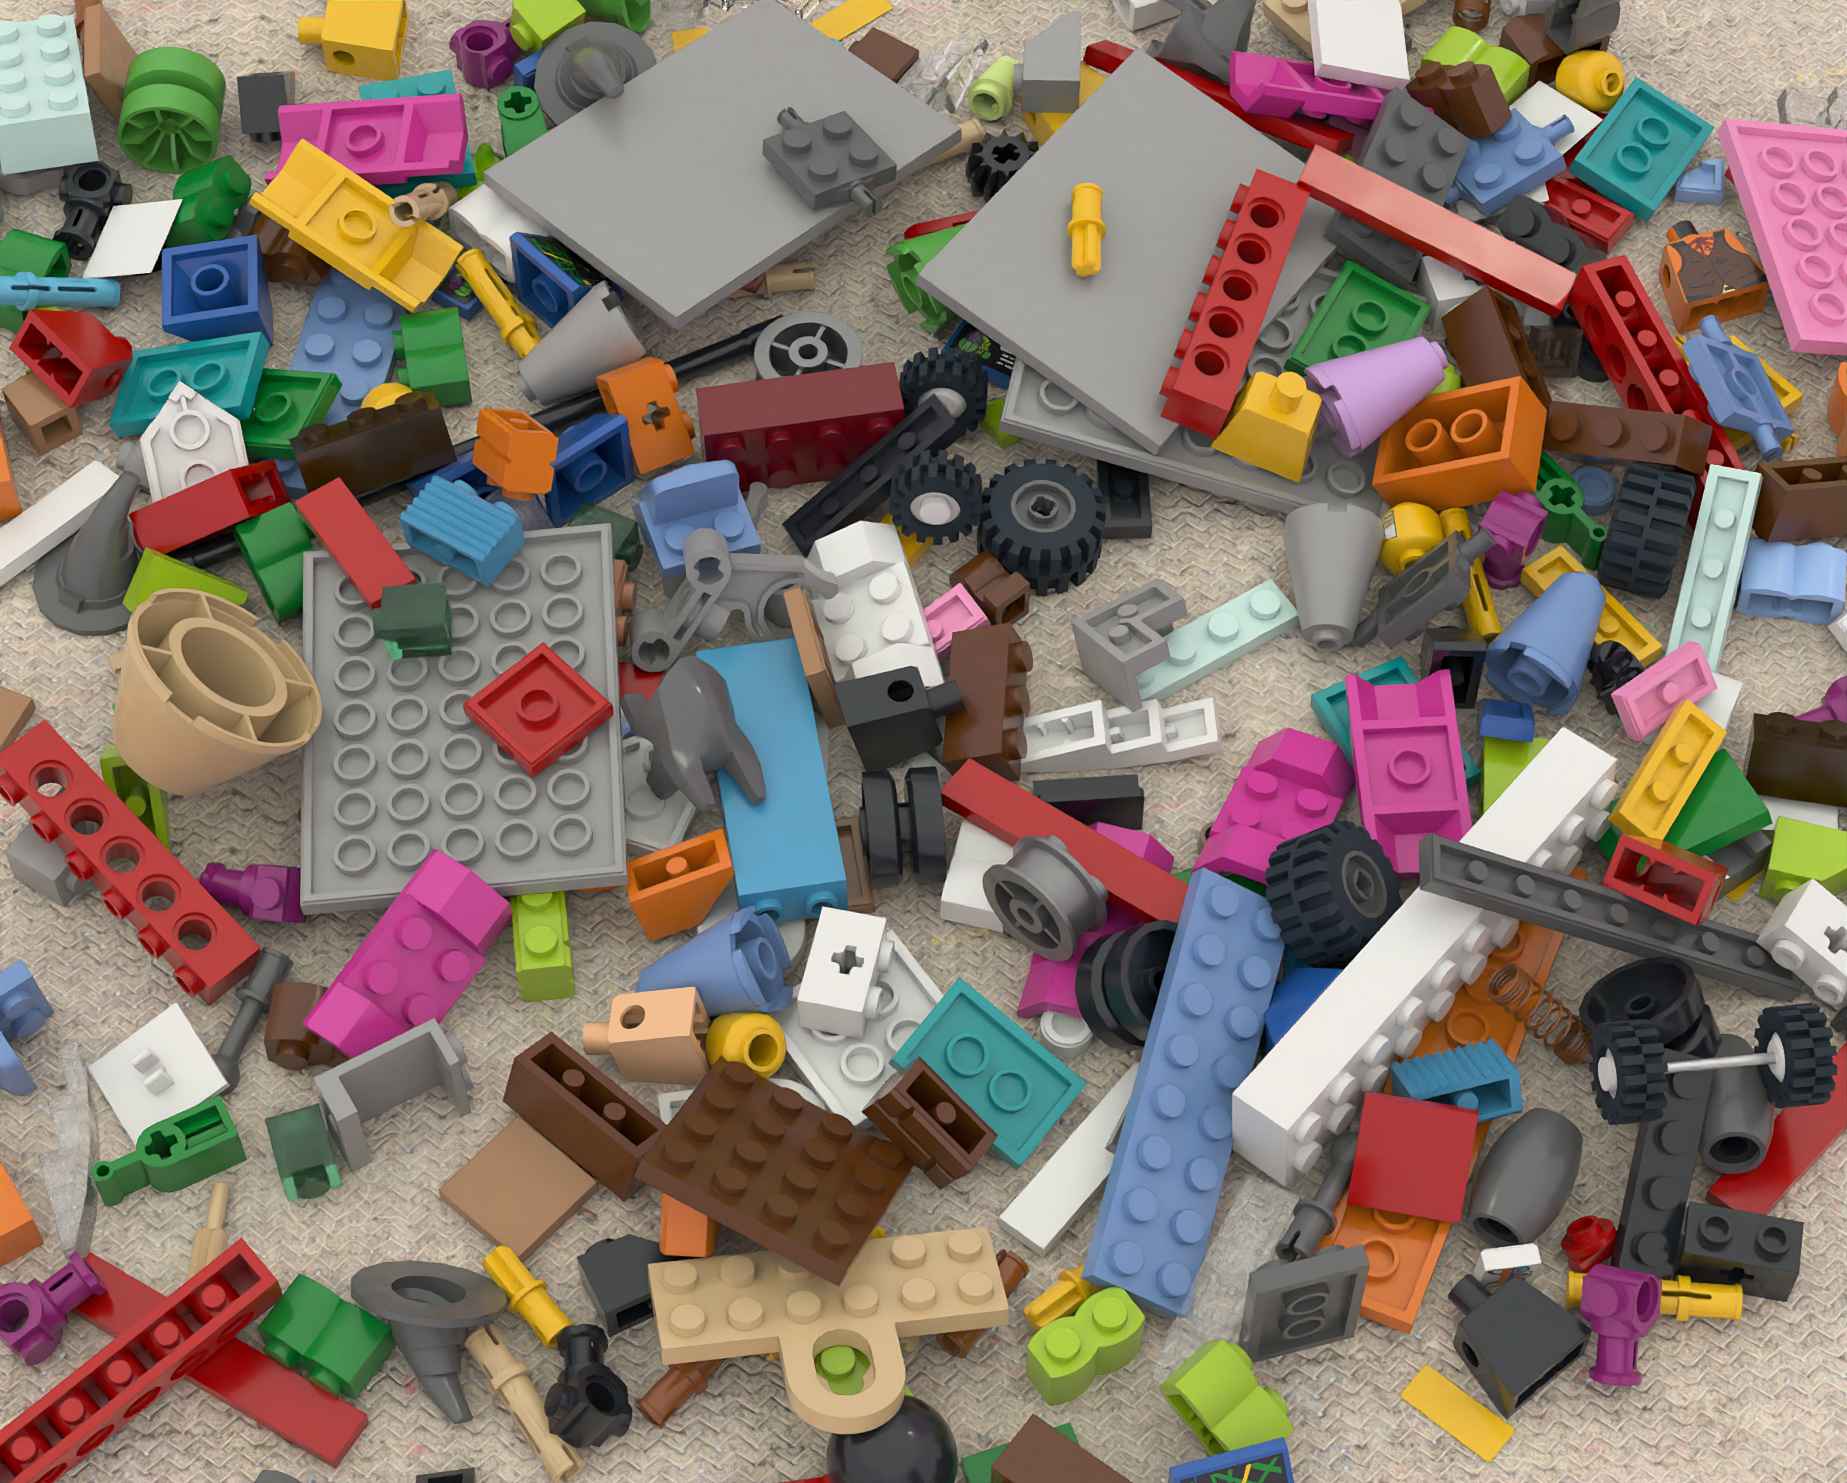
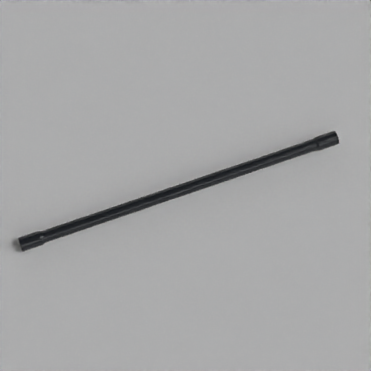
M778 315L745 328L734 336L667 361L664 365L669 364L672 367L678 383H681L748 356L753 357L755 345L760 334L768 325L783 317V315ZM598 388L529 416L554 433L587 420L595 414L605 413L607 410ZM478 435L453 445L456 457L473 451L475 440L480 439V436ZM424 473L355 495L354 497L363 508L408 490L406 483ZM233 531L192 548H182L167 555L205 570L241 556L242 553L235 540Z

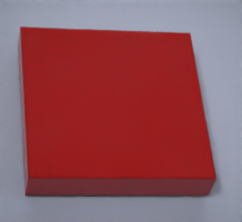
M544 642L463 704L465 715L533 778L614 715L612 704Z
M1365 1091L1347 1204L1460 1224L1479 1115L1478 1110Z

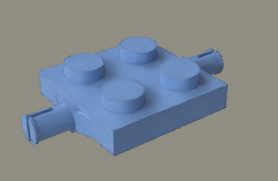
M1513 108L1510 110L1512 117L1493 134L1479 138H1469L1470 143L1445 202L1451 205L1461 199L1475 205L1487 217L1511 203L1516 195H1524L1566 170L1563 155L1552 144L1575 131L1569 117L1563 114L1562 117L1541 128L1532 125L1517 109Z
M1709 315L1704 317L1698 323V328L1703 336L1695 334L1682 345V348L1690 362L1688 366L1690 375L1702 387L1708 399L1707 409L1709 414L1722 427H1730L1749 433L1750 437L1754 438L1763 460L1770 461L1776 459L1783 453V448L1779 443L1788 438L1795 430L1757 354L1743 350L1733 344L1731 339L1726 337L1717 316Z

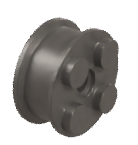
M801 311L785 315L768 325L758 337L754 349V361L757 369L756 380L860 367L863 357L861 341L853 328L836 316L817 311Z
M1034 835L1022 837L1014 845L1013 857L1005 865H993L983 875L984 893L995 915L1017 940L1031 951L1046 959L1058 962L1068 960L1076 951L1077 939L1084 932L1098 931L1107 920L1105 901L1108 899L1109 894L1106 887L1096 877L1089 875L1081 864L1070 855L1067 846L1054 835H1047L1045 838Z

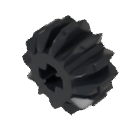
M1004 128L998 137L985 133L982 143H972L968 162L965 164V176L968 178V183H970L973 197H984L987 203L1039 150L1038 142H1027L1024 132L1015 137L1009 136Z

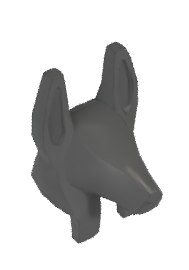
M1165 0L1180 10L1181 14L1165 42L1152 40L1146 54L1211 80L1221 78L1230 83V56L1232 50L1246 53L1248 51L1251 22L1257 0H1217L1213 5L1208 0Z
M684 656L679 658L661 679L658 689L647 702L641 693L622 695L619 703L631 731L653 744L651 768L645 780L657 798L666 800L680 790L702 812L711 811L715 807L716 801L706 775L723 767L734 777L752 805L763 803L766 798V790L761 764L752 744L736 724L733 703L726 680L713 666L696 656Z

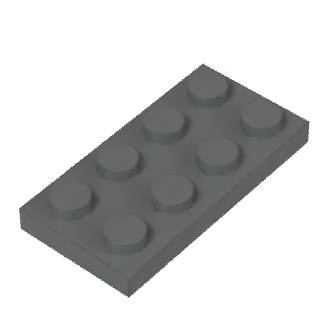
M1395 87L1385 95L1356 164L1443 207L1470 139L1398 87ZM1335 210L1324 235L1331 242L1400 289L1411 283L1423 255L1422 252L1338 210Z

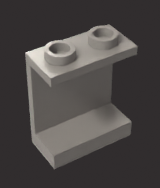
M435 1018L313 1078L327 1129L351 1172L372 1162L362 1123L440 1084L445 1088L461 1117L471 1113L467 1091L473 1089V1084L463 1065L468 1062L466 1054L457 1036L454 1033L445 1036Z

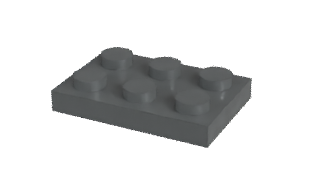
M1363 1244L1346 1249L1342 1245L1328 1246L1318 1250L1310 1258L1291 1263L1285 1259L1272 1260L1249 1274L1238 1346L1247 1353L1252 1363L1354 1337L1370 1268Z

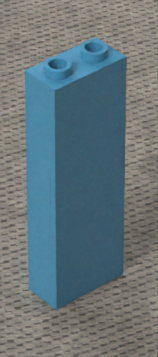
M795 637L696 651L699 659L713 666L726 680L733 703L736 724L755 750L761 764L766 790V798L763 803L752 805L731 774L723 767L715 771L726 839L735 870L733 880L738 909L751 905L756 906L757 909L754 913L757 916L767 913L775 925L780 922L807 918L819 919L823 906L848 911L846 875L808 681Z

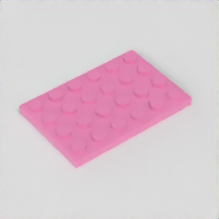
M1725 118L1717 133L1792 352L1847 356V130Z

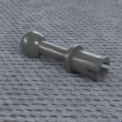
M269 947L262 948L248 981L243 988H237L235 996L243 1003L217 1054L211 1055L230 1084L228 1088L218 1094L220 1097L230 1094L238 1086L240 1070L237 1061L262 1012L269 1013L274 984L283 983L294 965V962L289 960L290 958L287 955Z
M1349 1132L1342 1134L1333 1142L1330 1148V1161L1333 1166L1312 1200L1302 1199L1294 1207L1295 1218L1275 1248L1279 1259H1285L1291 1263L1295 1261L1298 1254L1301 1255L1299 1260L1312 1257L1323 1237L1333 1233L1335 1230L1337 1219L1332 1211L1351 1180L1358 1133Z

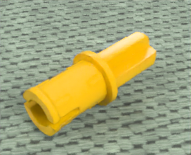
M1081 183L1074 187V191H1071L1072 220L1068 223L1067 234L1072 240L1071 266L1076 270L1078 276L1086 277L1088 274L1096 275L1100 271L1101 240L1106 235V225L1102 221V189L1093 183Z
M498 1246L484 1258L482 1262L483 1268L493 1281L505 1290L506 1297L510 1300L508 1309L513 1314L521 1315L547 1350L557 1347V1337L560 1332L568 1327L575 1326V1324L552 1300L547 1292V1283L543 1279L536 1280L508 1247Z
M1085 1262L1072 1271L1066 1269L1059 1273V1282L1025 1306L1023 1310L1024 1318L1034 1332L1037 1333L1042 1327L1054 1320L1070 1316L1089 1297L1104 1290V1288L1081 1279Z

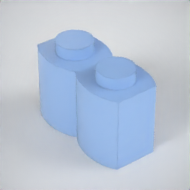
M1760 538L1749 540L1737 588L1736 611L1757 617H1789L1805 623L1831 624L1841 615L1845 603L1847 552L1821 542L1794 546L1783 541L1767 543L1764 539Z

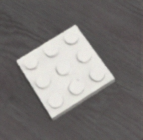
M893 930L887 932V940L895 941L891 970L889 974L880 972L877 987L883 988L880 1013L877 1020L868 1019L863 1039L799 1027L797 998L802 983L793 987V995L787 1008L774 1014H767L776 1020L784 1031L787 1045L785 1058L807 1088L818 1096L828 1112L846 1117L854 1126L862 1130H866L874 1125L862 1113L863 1108L885 1081L897 1072L888 1064L889 1061L944 996Z

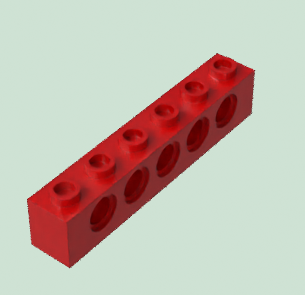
M1256 169L1249 187L1241 183L1239 184L1229 211L1237 214L1236 220L1233 222L1226 219L1215 247L1224 250L1221 258L1212 255L1201 282L1210 286L1207 294L1198 291L1187 318L1196 323L1193 332L1184 328L1173 357L1182 360L1179 369L1172 366L1169 367L1159 391L1160 395L1167 397L1160 417L1217 439L1231 409L1308 201L1310 189L1260 169Z
M1626 255L1583 265L1566 301L1625 408L1687 415L1713 427L1704 475L1694 476L1696 490L1687 519L1694 532L1710 464L1741 470L1746 469L1722 426L1716 423L1709 414L1707 399L1698 383L1690 375L1688 365Z
M45 719L0 753V795L11 806L19 803L31 816L29 823L36 834L47 844L55 841L67 854L64 859L74 875L82 882L90 879L103 893L100 895V898L108 911L120 921L126 917L139 931L136 936L142 947L155 959L162 956L175 969L172 973L173 977L187 995L194 998L198 994L210 1006L253 971L260 955V947ZM47 783H56L65 789L61 794L52 797L38 792V789ZM81 821H93L101 827L97 832L89 835L80 834L73 829ZM125 858L133 861L136 867L129 872L119 873L113 871L108 865L116 859ZM162 896L170 900L172 906L164 911H153L146 907L144 903L151 897ZM197 934L203 936L209 943L202 949L191 950L184 947L180 941L187 935Z
M240 1238L0 1430V1483L56 1482L277 1303L283 1295L278 1280L243 1238Z

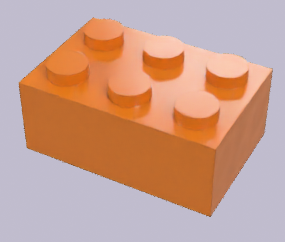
M1521 376L1428 395L1380 436L1372 486L1391 509L1400 503L1415 502L1428 506L1435 512L1494 501L1502 490L1514 496L1518 492L1535 493L1547 410Z

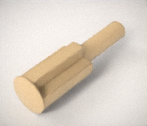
M225 1182L213 1184L205 1227H200L196 1230L186 1282L227 1249L228 1238L225 1237L226 1231L222 1229L230 1187Z

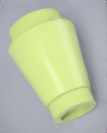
M1008 56L999 57L970 85L968 90L969 107L979 118L996 120L1010 111L1015 94L1013 93L1014 64H1018L1015 59Z

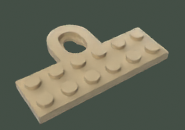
M988 1226L869 1239L840 1287L771 1250L648 1264V1282L662 1365L779 1352L787 1396L791 1407L806 1423L830 1433L857 1434L870 1431L885 1424L898 1412L905 1396L906 1374L898 1338L1009 1325L1010 1309ZM836 1345L851 1346L863 1352L870 1362V1367L863 1376L862 1390L854 1395H838L832 1392L828 1381L816 1373L814 1359L818 1353L825 1348Z

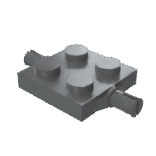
M788 107L787 111L785 108L780 111L777 122L787 131L763 139L762 155L814 210L834 202L851 201L855 202L867 217H872V213L876 216L881 211L883 203L871 191L875 187L896 180L897 164L846 111L811 123L804 122L792 107Z
M1482 527L1477 533L1466 540L1455 530L1378 590V603L1371 611V615L1357 625L1353 642L1360 648H1363L1365 644L1378 636L1392 650L1403 640L1409 642L1420 636L1427 628L1429 620L1442 610L1451 611L1458 607L1465 600L1471 589L1470 567L1474 564V560L1496 545V539L1487 528Z

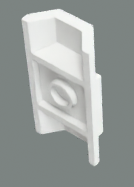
M859 521L816 540L807 560L822 570L834 573L838 585V593L832 599H825L813 587H810L814 599L812 604L824 636L823 641L836 684L907 666L918 667L926 689L945 683L902 540L895 525Z

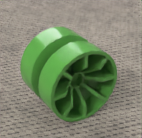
M178 47L153 48L136 56L131 61L127 70L117 130L118 143L123 152L134 162L147 169L168 174H184L189 170L210 163L217 153L226 93V81L221 70L205 56Z

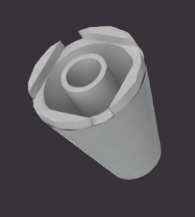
M604 280L595 285L518 363L521 374L516 376L515 380L530 402L538 398L543 405H547L598 387L595 377L647 356L654 358L655 356L651 348L647 351L644 349L639 341L643 337L642 332L615 291L609 292L608 283Z
M1315 503L1299 507L1290 512L1285 518L1282 536L1302 637L1311 643L1315 649L1330 652L1341 649L1343 645L1353 640L1384 540L1383 522L1373 512L1359 506L1346 504V512L1329 511V503Z

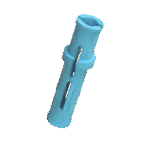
M18 272L15 276H0V305H14L18 310L22 311L33 310L36 306L106 307L107 309H113L117 307L120 300V287L115 278L36 277L32 272Z

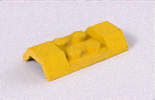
M303 138L296 145L280 173L262 193L255 192L249 201L250 205L290 231L288 234L289 238L370 291L373 287L412 313L421 311L444 282L464 246L425 220L409 227L395 225L388 214L389 205L396 203L391 197Z

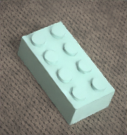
M48 14L37 20L16 23L0 21V162L3 175L99 161L73 15L60 16Z

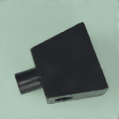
M907 666L834 685L848 731L866 772L885 770L939 746L943 742V737L937 718L965 709L956 679L926 689L919 669L916 666Z
M1468 1274L1448 1294V1299L1465 1315L1457 1326L1453 1341L1455 1351L1506 1420L1585 1353L1592 1330L1581 1320L1520 1277L1511 1278L1492 1294L1474 1275Z

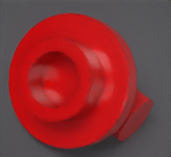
M1588 1215L1572 1222L1566 1230L1567 1234L1561 1241V1247L1569 1259L1568 1265L1571 1271L1588 1274L1593 1266L1603 1263L1612 1256L1617 1230L1610 1219Z

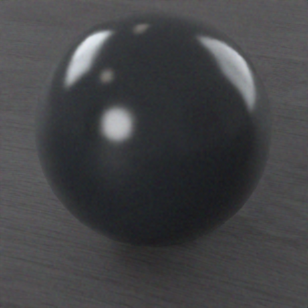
M905 1394L898 1412L878 1428L857 1434L832 1433L826 1452V1470L830 1483H954L958 1470V1450L954 1435L941 1414L923 1400Z

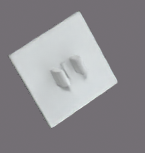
M177 1002L87 1067L135 1147L138 1137L146 1128L212 1099L230 1086Z

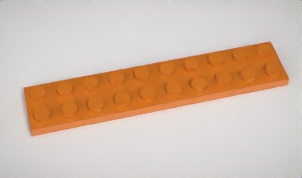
M1575 867L1568 876L1586 881L1588 871ZM1519 920L1518 930L1509 944L1502 949L1497 946L1489 954L1487 964L1479 978L1471 985L1464 983L1455 993V1000L1448 1013L1439 1022L1431 1020L1423 1029L1422 1038L1417 1048L1406 1059L1412 1061L1415 1056L1422 1059L1426 1053L1433 1056L1437 1050L1443 1054L1447 1048L1454 1051L1458 1045L1462 1048H1465L1468 1043L1475 1046L1479 1040L1486 1043L1489 1038H1492L1515 1065L1528 1030L1524 1027V1021H1515L1514 1013H1506L1504 1006H1498L1487 996L1486 987L1492 974L1501 966L1516 963L1532 977L1533 981L1540 983L1544 990L1565 934ZM1515 978L1508 982L1502 988L1499 994L1507 990L1511 986ZM1530 985L1527 986L1526 991L1516 1002L1508 1005V1009L1513 1010L1517 1007L1520 1001L1527 996ZM1533 985L1532 992L1538 991L1539 989ZM1540 994L1529 998L1524 1007L1518 1011L1519 1018L1526 1017L1530 1009L1538 1003ZM1533 1016L1528 1019V1026H1530ZM1399 1057L1396 1061L1401 1064L1404 1059ZM1391 1071L1382 1094L1393 1095ZM1493 1119L1477 1123L1466 1188ZM1349 1182L1333 1211L1337 1219V1226L1333 1233L1323 1237L1318 1250L1332 1245H1342L1346 1249L1363 1244L1370 1268L1359 1315L1410 1334L1453 1222L1347 1204Z

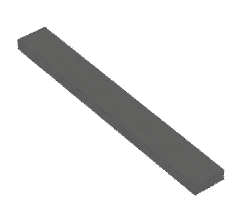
M1428 833L1419 841L1420 890L1643 958L1662 956L1680 959L1691 966L1696 974L1788 1002L1801 995L1800 978L1790 969L1779 965L1772 958V955L1756 942L1760 935L1709 919L1695 926L1618 891L1432 833Z

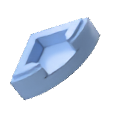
M1724 159L1702 161L1699 167L1685 174L1683 173L1677 183L1674 201L1721 205L1724 196Z

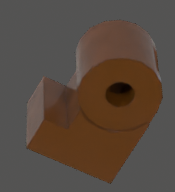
M983 551L950 574L951 588L961 583L987 616L991 625L1009 622L1013 625L1029 613L1030 583L1017 571L1013 574L1005 571L1001 563L988 552ZM1010 605V609L1002 614V610Z

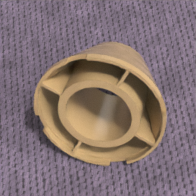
M168 588L153 592L148 600L139 604L133 611L129 619L112 723V738L118 753L126 764L153 786L180 796L201 795L301 748L318 729L322 717V703L312 674L300 656L284 639L277 645L266 634L256 628L254 625L259 618L249 611L216 595L186 588Z

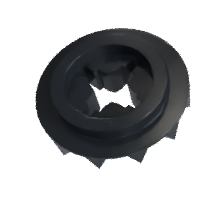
M1608 640L1591 650V659L1588 660L1587 668L1592 674L1589 683L1595 687L1598 693L1597 700H1603L1607 712L1610 715L1617 714L1620 718L1611 693L1645 670L1636 656L1619 642Z

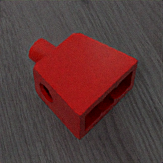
M30 310L9 347L70 408H75L111 395L118 387L133 360L130 342L125 337H115L97 318L87 312Z
M1621 834L1602 885L1698 926L1708 920L1726 878L1728 868L1660 839ZM1643 855L1647 856L1644 868L1639 874H1636L1639 860Z

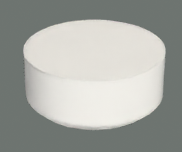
M1052 1011L1044 1012L1041 1017L1040 1037L1044 1046L1053 1054L1062 1057H1073L1084 1053L1091 1046L1094 1034L1084 1019Z

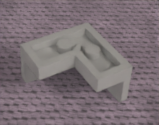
M1157 578L1071 621L1083 672L1132 712L1143 707L1135 675L1171 658L1167 640L1163 637L1173 632V622L1188 615L1184 598Z

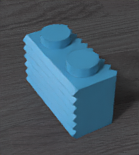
M437 475L433 476L431 482L426 484L425 490H420L419 496L414 497L413 503L409 504L406 511L402 512L400 516L406 543L411 548L415 547L419 552L423 551L427 556H432L436 561L440 560L443 565L448 564L451 569H456L460 574L464 573L468 578H473L477 583L481 582L485 587H488L526 543L520 516L511 506L501 501L493 505L483 500L469 484L461 480H455L454 483H451Z
M1489 1038L1486 1043L1479 1040L1475 1046L1468 1043L1465 1048H1462L1458 1045L1454 1051L1447 1048L1443 1054L1438 1050L1433 1056L1426 1053L1422 1059L1418 1056H1415L1412 1061L1405 1058L1401 1064L1394 1061L1390 1066L1394 1096L1476 1109L1479 1113L1477 1123L1523 1111L1519 1070L1492 1038Z

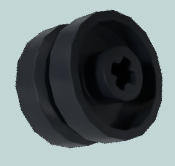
M936 766L908 769L904 777L905 802L898 803L894 777L888 770L861 772L862 806L859 807V826L862 854L867 857L871 889L899 886L903 878L902 853H909L912 876L918 885L945 883L947 874L945 832L940 783Z
M1159 920L1142 924L1128 930L1101 936L1085 949L1076 968L1075 994L1080 1014L1089 1029L1109 1047L1128 1052L1144 1048L1178 923Z
M1661 956L1640 959L1615 969L1593 985L1584 995L1579 1008L1581 1022L1591 1044H1594L1591 1037L1594 1030H1597L1596 1025L1599 1023L1646 1019L1653 1023V1028H1657L1660 1034L1658 1043H1663L1666 1049L1708 1059L1713 1058L1717 1054L1718 1048L1722 1043L1719 1027L1710 1007L1704 1003L1702 989L1692 967L1676 958Z

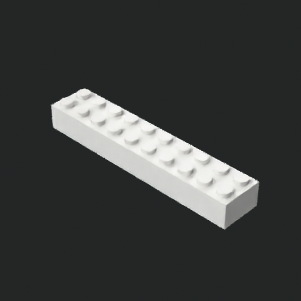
M1562 727L1459 842L1568 876L1578 864L1585 845L1591 839L1595 842L1600 840L1611 824V821L1607 818L1610 815V802L1618 787L1614 782L1617 759L1565 727ZM1419 886L1232 1093V1138L1234 1139L1232 1150L1284 1186L1298 1172L1302 1174L1307 1173L1318 1160L1322 1151L1321 1145L1332 1133L1340 1135L1351 1123L1356 1112V1106L1364 1098L1365 1091L1379 1092L1388 1078L1389 1068L1392 1063L1399 1057L1403 1059L1408 1058L1414 1052L1422 1038L1423 1029L1432 1019L1439 1022L1445 1017L1453 1005L1455 993L1464 983L1468 985L1473 984L1482 974L1489 954L1497 946L1501 949L1506 947L1513 939L1519 927V920L1420 890Z

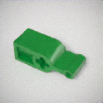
M1541 450L1535 493H1530L1539 500L1542 509L1548 511L1541 539L1553 544L1566 542L1582 558V565L1591 571H1595L1599 567L1608 529L1603 525L1596 524L1582 510L1585 500L1584 491L1545 451Z
M220 1095L151 1125L143 1130L138 1137L136 1151L112 1162L100 1161L90 1171L104 1205L115 1206L121 1203L124 1196L148 1185H151L152 1188L160 1192L171 1193L179 1191L242 1163L247 1158L239 1134Z

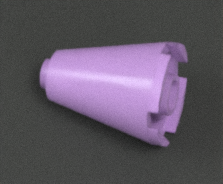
M1420 336L1313 364L1304 369L1303 372L1307 376L1303 377L1306 382V389L1319 394L1323 399L1319 416L1320 424L1322 425L1327 422L1330 428L1337 432V435L1329 439L1343 456L1350 459L1360 454L1445 380L1444 369L1448 368V361L1444 351L1436 341L1429 343L1424 337Z

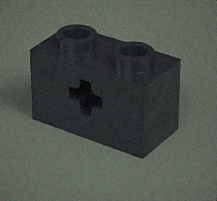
M1689 1201L1679 1238L1673 1281H1676L1677 1275L1690 1276L1691 1282L1741 1284L1743 1295L1787 1302L1799 1275L1804 1222Z

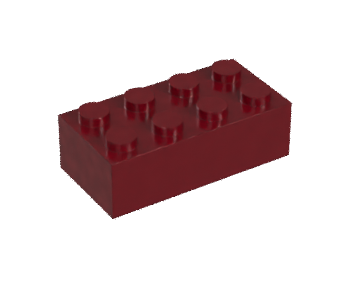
M894 362L696 388L703 462L719 460L733 462L739 474L741 493L749 491L750 485L754 482L764 483L768 489H784L793 485L820 481L831 482L904 419V406Z

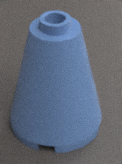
M1581 571L1575 573L1567 572L1559 576L1486 647L1487 652L1484 663H1486L1488 671L1484 677L1489 685L1508 701L1526 703L1531 707L1536 704L1549 708L1545 716L1555 717L1567 714L1578 699L1606 601L1605 593L1601 589L1599 581L1592 575Z
M751 905L735 911L644 968L640 973L639 982L635 986V993L696 987L709 1018L738 1012L774 1014L787 1008L793 995V984L784 986L782 971L791 968L790 957L783 937L772 918L767 913L757 916L754 913L757 907Z

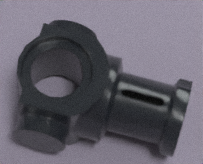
M99 161L72 165L69 174L63 175L59 186L60 200L65 202L63 212L66 220L63 227L54 233L52 240L66 243L71 259L87 260L92 256L96 247L95 237L99 231L104 229L113 206L129 205L132 203L131 184L122 183L119 170L111 169L107 164Z
M581 1324L566 1328L557 1337V1348L560 1351L561 1357L564 1358L565 1369L560 1372L557 1383L553 1384L549 1389L544 1403L545 1415L548 1417L549 1433L558 1435L564 1442L575 1448H586L590 1445L600 1447L611 1435L622 1437L631 1424L632 1407L628 1401L627 1386L608 1366L604 1365V1353L608 1349V1338L603 1328L592 1324Z

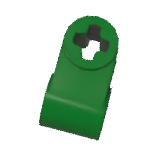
M513 86L500 94L497 99V109L501 121L505 158L547 133L549 128H546L539 98L533 90L524 86Z

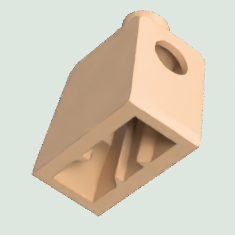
M696 987L619 994L612 1000L609 1022L585 1023L582 1036L583 1049L586 1055H612L623 1078L629 1081L698 1086L712 1067L707 1059L705 1049L707 1031L712 1022Z

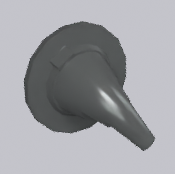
M591 21L567 28L548 43L536 65L534 88L539 98L542 112L555 126H558L605 96L610 99L619 97L624 92L623 85L650 69L657 62L653 50L636 32L616 23Z
M124 471L104 494L81 529L42 556L36 564L32 586L40 612L57 628L79 636H107L128 628L132 612L122 602L144 553L134 539L133 523L128 521L127 518L132 500L141 481L133 472Z
M412 1260L382 1262L360 1269L351 1277V1298L363 1309L388 1320L400 1351L433 1403L454 1424L471 1421L473 1416L457 1375V1371L461 1370L459 1344L466 1341L468 1327H475L497 1320L506 1311L507 1299L505 1290L490 1278L469 1269L443 1263Z

